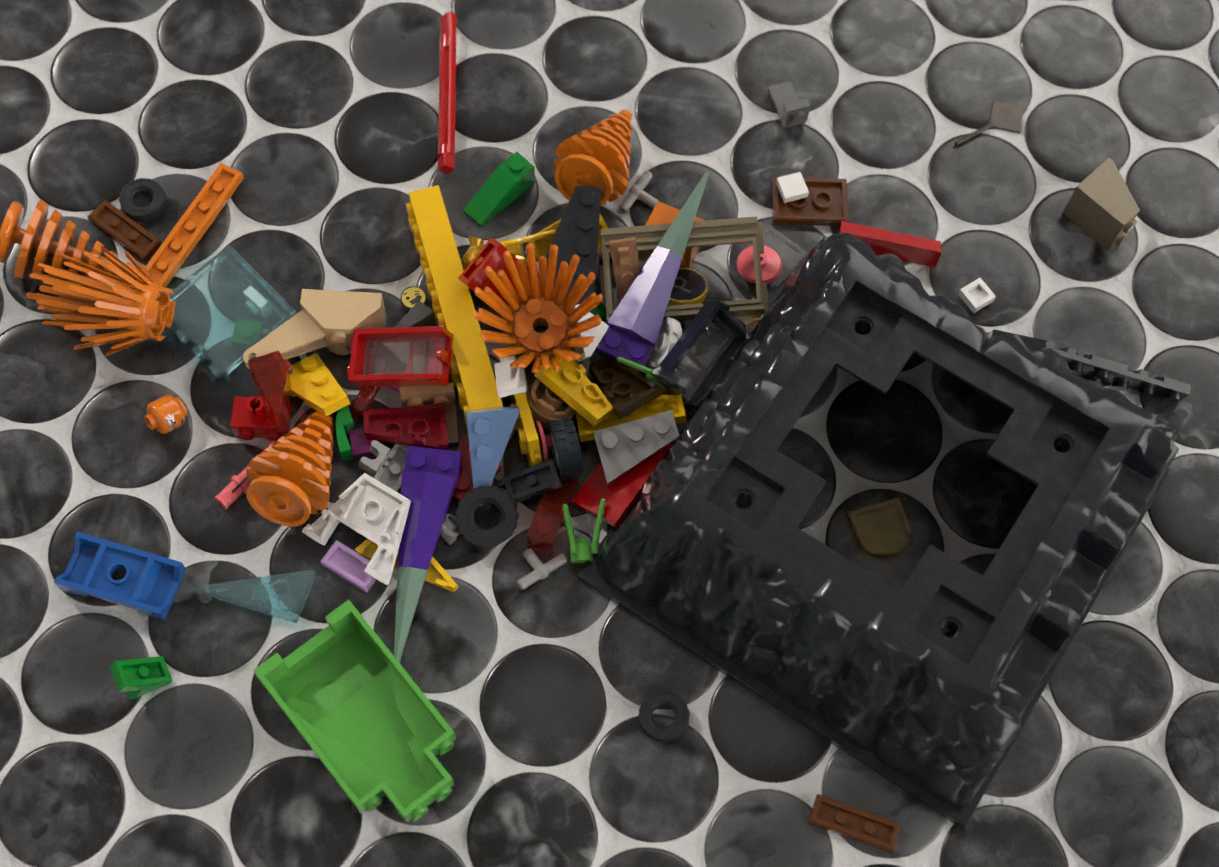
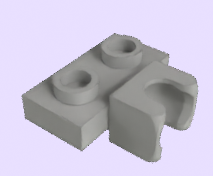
M373 440L370 451L377 458L371 460L367 457H362L358 466L374 476V479L398 492L402 486V471H404L408 446L395 444L390 451V448Z

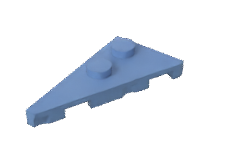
M518 406L465 412L473 489L484 485L491 486L520 410Z

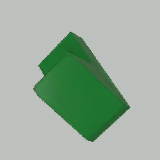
M163 656L115 661L109 666L118 692L128 691L130 699H136L173 681Z

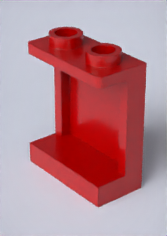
M491 237L458 279L474 292L476 287L482 291L489 287L509 306L485 273L487 266H490L496 275L499 270H504L516 290L503 258V253L508 251V249ZM511 254V256H512V258H513V261H514V263H515V266H516V268H517V271H518V267H517V263H516L518 259H517L513 254ZM526 266L527 273H528L529 280H530L529 268Z

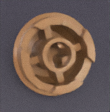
M536 379L529 386L527 401L533 420L539 421L542 428L548 429L549 421L572 418L575 415L576 411L539 379Z

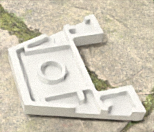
M364 473L339 496L340 499L333 506L321 512L322 516L312 525L308 524L304 527L302 533L325 546L339 522L347 525L378 545V549L364 571L388 585L392 576L411 500Z

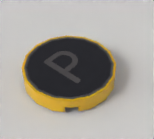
M679 268L668 305L702 303L708 294L707 279L696 270Z

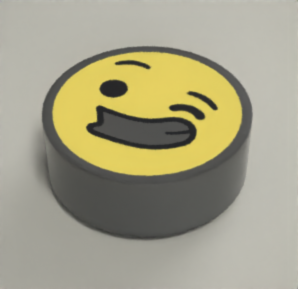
M418 286L407 287L401 293V304L407 312L419 301L427 305L426 293Z

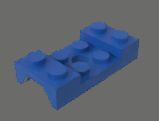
M76 532L72 558L66 571L57 576L54 583L60 590L83 597L89 595L136 609L140 614L165 621L186 568L182 562ZM125 568L127 570L126 576L123 579H112L113 572L116 569Z

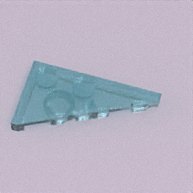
M306 570L210 584L205 586L203 592L205 595L297 623L315 580L316 572Z

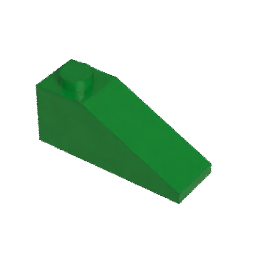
M515 152L498 166L463 209V212L481 228L535 183V167L519 152Z

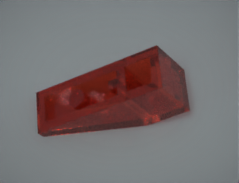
M278 350L250 359L248 364L251 379L260 397L263 399L277 431L281 432L284 431L291 390L289 375L293 374V370L289 360H284Z
M571 478L562 480V487L544 493L527 534L528 548L554 555L565 524L562 506L567 504L570 510L571 501L575 496L579 481Z

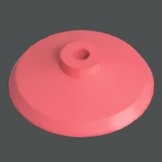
M752 245L745 248L739 254L737 269L745 280L756 284ZM764 245V254H760L762 283L768 284L775 281L781 274L782 260L774 249Z
M534 419L533 422L539 439L542 462L548 460V448H552L550 435H545L541 423Z

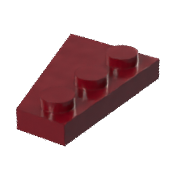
M444 403L363 411L366 439L448 450Z

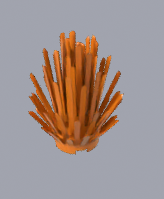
M101 245L105 258L121 270L84 251L86 257L115 275L62 253H58L60 258L70 261L64 262V265L90 277L42 263L37 265L44 269V272L49 273L48 275L41 273H31L29 275L31 278L43 280L44 284L52 285V287L41 285L39 287L40 291L59 295L54 297L41 293H26L27 298L34 299L37 304H40L37 308L38 310L61 313L52 314L51 317L56 320L44 321L41 323L42 325L60 326L65 330H125L85 336L80 340L83 342L90 341V343L76 345L73 350L118 342L113 344L112 350L106 353L105 356H109L148 339L161 341L165 338V336L161 335L164 328L171 327L175 312V301H170V294L174 293L173 290L161 287L148 271L127 251H125V256L135 267L130 263L126 265Z

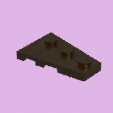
M606 355L589 365L590 374L613 406V410L619 419L624 418L661 396L660 386L614 358Z

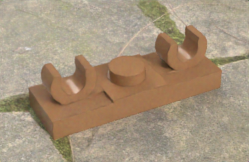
M636 237L610 241L619 303L641 271Z

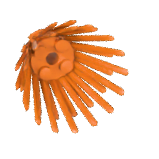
M528 243L526 244V254L530 280L524 260H517V271L510 251L503 253V258L516 290L504 270H499L496 275L490 266H487L485 269L486 275L509 306L489 287H486L484 291L478 287L475 288V295L506 320L483 308H479L478 312L473 311V316L476 320L509 333L481 330L480 336L486 342L513 344V346L492 350L493 354L500 358L523 353L510 363L512 368H526L535 358L532 373H539L541 364L542 369L551 368L552 366L554 371L562 369L555 356L566 362L572 359L578 360L581 357L580 354L564 347H587L593 342L594 336H572L600 325L601 318L599 315H594L577 324L575 323L599 305L603 300L602 294L596 296L595 293H592L574 309L595 280V274L590 272L587 277L580 274L566 297L580 261L579 256L573 255L569 267L567 262H561L554 287L558 246H550L548 270L547 258L545 256L539 257L538 281L534 245ZM538 326H545L546 328H548L543 333H538L534 331L535 328Z

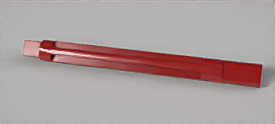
M446 12L440 18L438 171L446 174L455 169L457 16L452 12Z

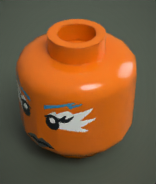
M168 394L147 405V415L144 416V419L151 430L156 429L159 433L166 434L184 425L185 417L188 413L179 397L175 398Z

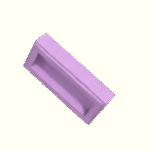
M338 540L334 542L320 561L322 566L365 593L370 590L377 580L364 571L370 560Z

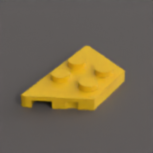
M525 392L509 395L511 400L510 406H518L520 410L514 425V431H518V444L521 455H527L530 467L542 463L539 439Z

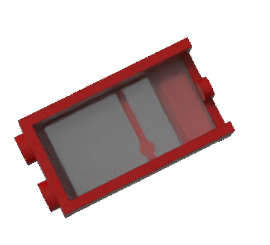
M443 326L354 329V335L350 342L351 360L347 367L348 381L359 388L379 386H448L453 334Z

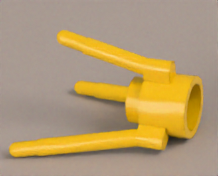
M556 230L544 231L519 239L503 240L500 243L511 253L522 256L521 244L554 235Z

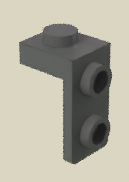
M791 82L769 86L768 92L783 128L807 123L811 106L808 98L799 100Z

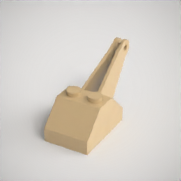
M302 289L300 300L302 310L247 349L243 354V359L248 369L258 370L323 347L338 355H348L351 353L350 342L354 335V329L386 328L387 316L382 293Z

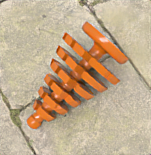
M623 109L618 114H613L609 118L601 120L600 123L590 126L559 144L555 151V154L559 157L553 159L556 166L554 180L558 190L567 200L570 201L576 186L601 188L600 206L605 204L607 200L612 202L619 199L620 194H624L628 187L630 168L629 155L632 128L630 122L632 114L630 111Z
M42 199L35 206L26 230L20 228L24 214L22 204L15 201L11 203L0 229V263H4L9 258L15 243L21 245L14 270L15 279H24L27 276L34 258L33 273L45 274L44 269L40 268L37 264L49 265L52 255H54L51 266L63 269L65 267L64 262H67V260L60 258L58 253L113 274L84 255V251H87L90 241V235L83 230L76 247L72 246L76 231V224L68 220L59 242L57 241L63 216L57 210H54L46 225L49 205ZM97 240L91 254L121 270L102 256L101 245L103 247L104 245ZM110 251L113 255H115L118 258V255H116L113 251ZM70 268L68 270L79 274V272Z
M320 412L312 413L305 418V421L299 423L272 446L270 445L247 465V479L252 480V483L246 490L247 500L259 515L279 525L296 527L304 524L310 514H317V509L323 511L328 506L330 497L329 487L331 484L330 474L332 471L331 461L333 458L332 448L334 445L333 435L335 432L333 417L336 412L328 416Z

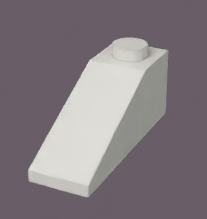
M515 355L506 358L499 357L500 362L494 364L499 398L526 392L529 386L525 369L523 367L512 368L510 366V363L517 359Z

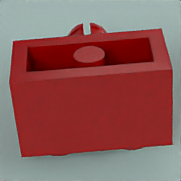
M255 396L235 397L230 426L235 437L242 440L265 438L268 441L276 442L290 431L293 410L289 399L261 398L259 396L257 398Z

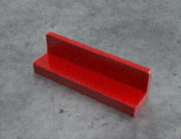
M844 221L841 222L839 233H848L861 242L869 244L877 256L894 254L901 261L936 268L942 254V248H940L941 241Z

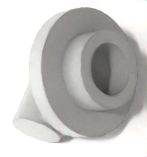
M451 514L446 515L440 532V536L448 545L453 544L460 534L459 525L456 523L457 518Z

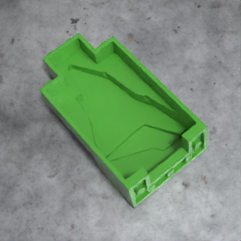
M347 600L325 617L329 626L286 658L282 659L276 653L253 671L277 706L292 722L360 813H363L365 810L368 812L374 810L381 804V798L386 795L406 823L411 819L416 821L428 811L427 806L434 800L442 801L452 792L453 779L435 755L438 753L443 755L453 747V741L456 739L455 733L350 600Z

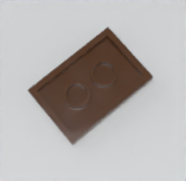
M772 177L773 225L841 226L842 221L849 222L846 179L803 178L809 191L808 197L784 203L776 184L778 177Z

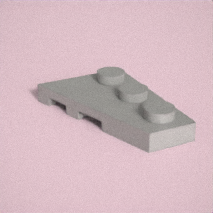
M672 410L593 432L608 485L627 471L629 472L648 457L655 455L679 439Z

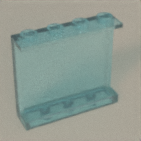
M230 244L173 289L174 293L170 294V301H175V312L171 324L177 329L175 334L184 344L189 341L194 346L191 350L201 361L206 359L210 363L208 366L210 371L218 379L222 376L228 383L232 381L228 374L244 361V352L297 314Z

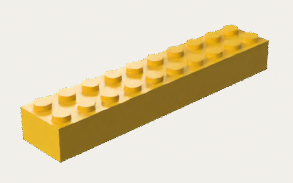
M439 185L409 192L410 202L406 203L410 229L415 237L416 251L420 255L422 272L426 276L427 290L432 298L435 318L438 319L439 326L445 327L453 334L450 364L452 369L451 375L454 386H457L458 400L461 410L464 411V421L467 429L465 412L501 408L503 404L498 396L497 384L485 342L480 336L479 322L473 316L475 308L469 287L458 279L464 270Z

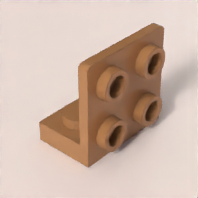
M453 382L448 383V386H399L402 407L444 403L448 445L458 444L456 400Z

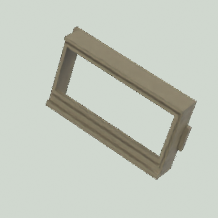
M757 216L695 221L686 248L753 243L757 299L724 301V303L729 306V311L734 317L765 315L769 310L767 283H762L760 254H764L762 222L757 221ZM672 223L601 229L603 265H599L601 294L606 298L607 322L615 311L612 304L609 254H611L610 241L636 237L638 252L655 250ZM703 303L667 306L663 320L666 319L665 317H670L677 321L693 320L703 307Z

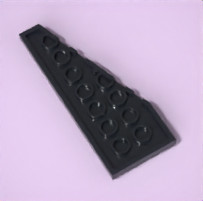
M575 187L551 242V245L558 246L554 287L561 262H567L569 267L574 254L580 258L566 297L580 274L587 277L590 272H593L596 277L601 188ZM549 247L548 252H547V254H546V256H545V257L547 258V270H548L550 247ZM595 280L576 305H580L595 292ZM538 326L535 328L534 331L538 333H543L548 328H546L545 326ZM523 353L515 355V357L518 358ZM590 357L582 362L575 360L578 365L582 364L586 369L585 375L589 379ZM535 358L524 368L528 386L537 379L534 376L535 373L531 372Z
M993 329L988 334V337L1014 333ZM1019 335L1029 348H1052L1062 357L1072 373L1097 385H1102V383L1110 384L1113 389L1127 391L1128 388L1138 390V394L1144 396L1162 395L1165 400L1179 402L1180 399L1182 400L1190 395L1191 384L1165 376L1150 378L1149 372L1142 369L1127 371L1128 365L1093 354H1084L1083 357L1078 356L1077 349L1070 347L1055 349L1054 342Z

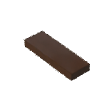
M106 200L87 216L92 224L144 263L162 245L159 239Z
M819 794L815 797L808 824L891 854L894 852L901 823Z

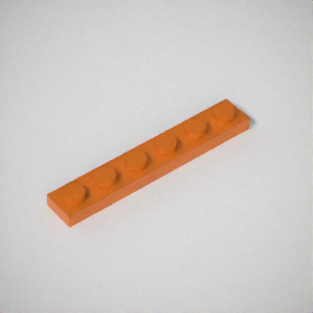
M220 163L148 262L145 269L161 287H167L244 179L241 172Z

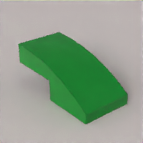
M348 405L338 410L336 416V436L343 463L354 460L347 436L350 435L349 431L355 430Z

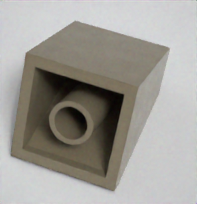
M1108 158L1076 187L1063 214L1109 251L1115 244L1117 246L1122 245L1129 237L1128 233L1137 224L1135 218L1140 209L1114 161Z

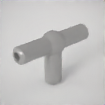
M645 171L637 183L629 189V194L619 206V210L622 213H627L637 199L654 209L659 200L643 191L653 177L650 171Z
M531 548L526 549L523 552V556L534 571L519 579L517 585L521 590H524L538 580L546 579L551 572L567 563L566 556L559 554L543 564Z

